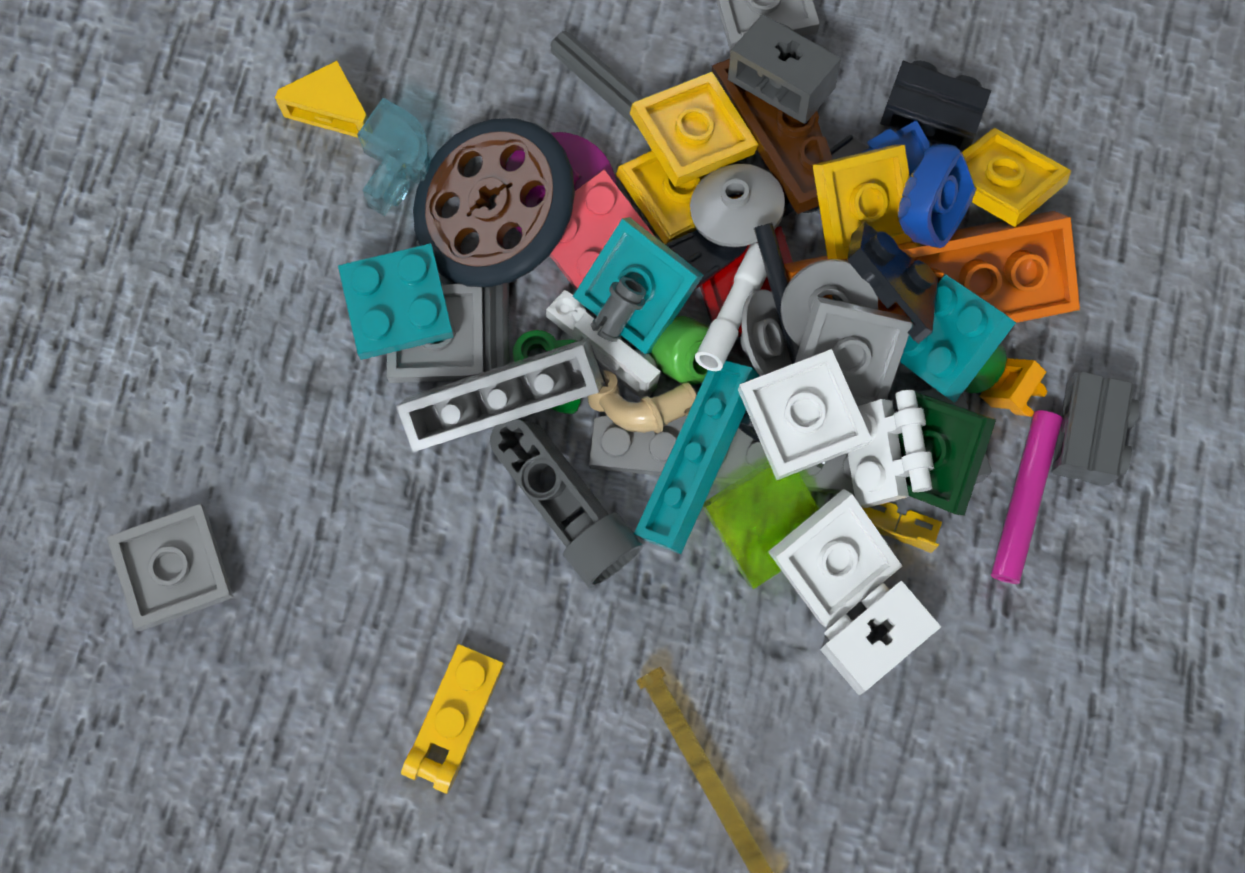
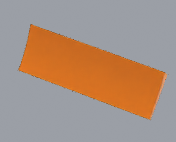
M1056 211L1029 215L1016 227L1005 221H998L958 229L942 248L931 247L913 241L898 244V247L915 261L921 260L926 263L938 278V283L945 274L1006 314L1016 323L1080 310L1071 217ZM827 255L784 264L789 282L806 266L828 259ZM832 295L823 296V298L833 300ZM878 298V310L908 316L897 302L887 309Z

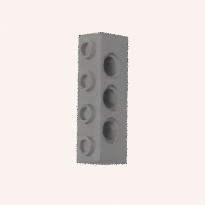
M586 338L409 396L396 407L413 452L599 393L604 382L590 340Z

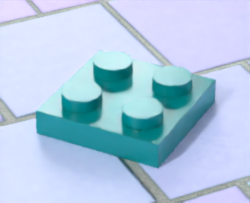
M628 217L621 219L572 297L597 316L611 295L609 288L613 282H619L622 277H628L637 281L646 290V295L644 296L645 305L642 309L635 310L620 335L641 352L648 354L652 352L662 333L674 321L704 275Z
M431 243L338 265L357 354L360 360L454 338Z
M945 274L937 285L933 332L919 344L909 335L900 362L955 403L1016 322Z

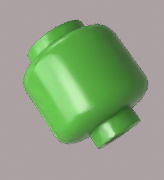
M677 316L662 333L652 349L651 357L655 360L657 368L679 383L688 382L690 385L702 383L708 370L697 363L695 355L709 327L693 318Z

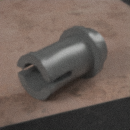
M622 277L619 282L611 284L609 288L611 295L591 323L593 331H598L600 326H603L597 335L611 342L618 341L622 330L635 310H640L645 305L644 296L646 295V290L637 281L628 277Z

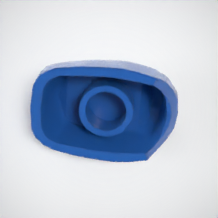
M938 144L925 149L922 161L906 181L899 203L898 218L904 233L913 242L936 248L944 247L957 230L972 202L977 188L974 187L966 160L957 146Z

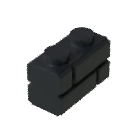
M917 60L912 63L902 61L880 124L900 130L917 120L928 141L937 144L954 145L963 152L971 146L976 136L991 90L983 88L977 79L970 76L960 75L954 78L939 73L933 64L926 61Z

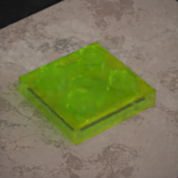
M769 461L706 500L702 507L747 585L752 589H755L781 572V569L768 551L819 510L798 472L776 480Z

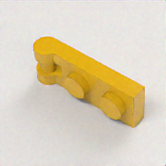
M460 644L457 645L415 743L406 757L401 775L416 780L419 776L433 782V789L445 794L449 793L505 666L503 662ZM433 744L449 750L443 764L427 758Z

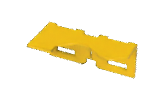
M890 502L880 504V506L886 508L885 513L870 507L863 508L881 535L889 536L899 540V542L909 544L929 553H932L939 546L935 542L942 521L909 510L906 515L901 514L898 522L900 513H897L898 507ZM916 519L933 525L932 530L916 525Z

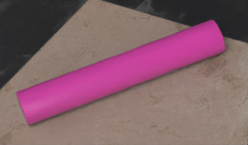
M1037 410L1033 414L991 572V577L1002 582L1020 584L1063 420L1060 415L1049 411Z

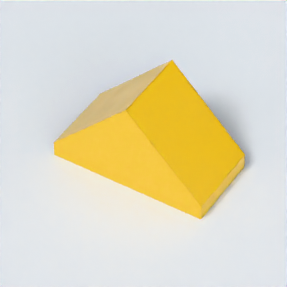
M338 61L277 90L275 99L285 118L364 140H371L373 131L368 117Z

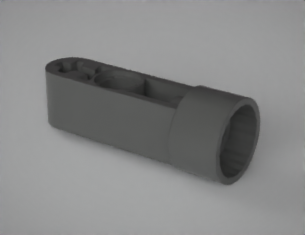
M515 419L496 425L493 428L490 436L492 451L566 546L563 556L588 588H593L613 576L642 550V543L617 512L608 514L538 424L527 420ZM517 432L524 434L519 442L525 451L514 449L518 443V439L515 436ZM530 454H537L538 456L531 457ZM547 466H551L556 474V482L553 488L546 492L540 484V475ZM583 507L586 512L569 523L568 519Z

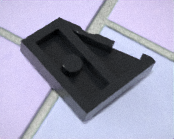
M864 222L852 233L847 261L861 278L870 284L876 296L887 309L896 302L913 321V327L907 333L919 344L933 332L938 278L926 263L921 260L915 261L903 252L890 235L883 231L878 232Z

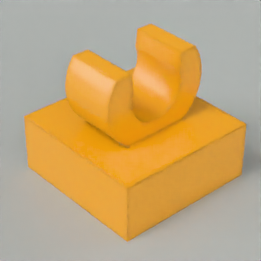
M1007 358L1005 371L999 381L990 389L983 391L980 397L992 408L1010 409L1015 415L1032 417L1035 412L1027 405V401L1031 395L1045 397L1048 393L1044 384L1040 382L1046 371L1035 360Z

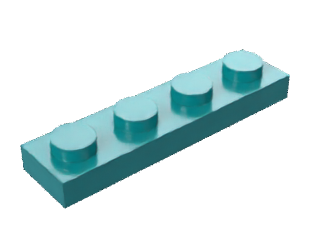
M725 361L721 370L707 371L634 535L649 543L682 554L745 414L746 408L738 391L739 385L760 377L752 367Z

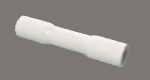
M758 243L749 246L734 276V284L695 355L697 363L707 370L719 371L723 368L738 337V329L742 323L744 303L751 293L761 289L767 277Z

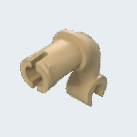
M603 370L606 386H603L599 393L589 395L587 398L592 409L605 412L613 423L630 432L645 433L654 431L658 434L663 431V426L683 416H687L697 395L692 386L686 382L651 399L645 396L641 399V402H628L620 396L616 375L610 371Z

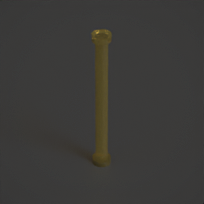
M659 667L636 681L640 690H647L749 872L773 873L665 684L663 678L666 674L663 668Z

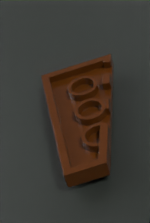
M730 59L712 65L713 74L757 141V151L772 175L780 183L784 194L796 213L800 214L819 206L812 165L830 161L833 158L827 139L821 133L818 123V111L812 115L806 124H803L729 81Z

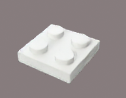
M832 349L739 385V394L776 480L866 446L872 441Z
M845 489L840 491L768 551L819 623L827 629L902 567L856 498Z

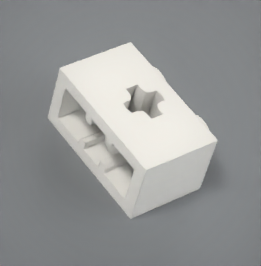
M902 581L892 589H889L885 583H882L861 601L867 610L852 621L845 614L824 632L830 641L820 650L858 695L867 691L941 628L940 624ZM882 625L887 631L882 637L883 642L879 640L872 645L866 638L871 632L870 627L874 629Z

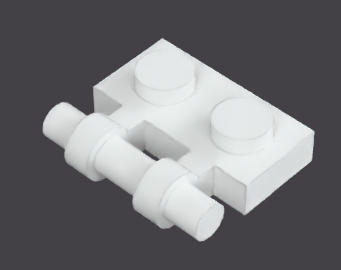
M905 390L895 394L898 412L894 413L892 401L885 399L857 406L872 438L868 445L847 453L854 495L863 508L909 497L906 477L909 476L912 492H924L932 489L930 470L934 469L932 453L926 452L922 427L926 425L924 409L918 408L915 390ZM900 433L903 435L906 455L903 457L898 438Z

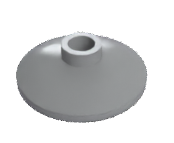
M748 164L728 165L709 173L695 188L690 202L692 221L699 233L707 240L727 247H742L757 243L754 228L772 223L775 230L781 222L785 211L784 192L778 180L768 171ZM734 195H742L737 199L729 198Z
M826 259L814 262L800 270L787 285L781 300V319L786 332L798 346L801 344L816 296L832 295L833 300L878 310V297L874 293L873 288L867 281L861 278L848 261Z
M758 290L751 293L747 297L742 311L741 345L760 376L792 364L773 295L768 290Z

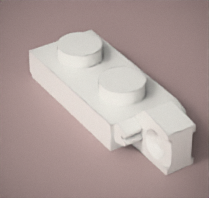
M564 290L546 309V317L574 340L580 341L589 338L597 364L605 370L614 373L622 384L641 399L645 396L650 397L657 389L660 370L657 369L655 360L649 354L641 352L638 348L633 350L621 340V336L618 341L611 342L597 335L603 326H600L598 331H593L591 323L594 318L586 312L584 305L572 297L573 294Z

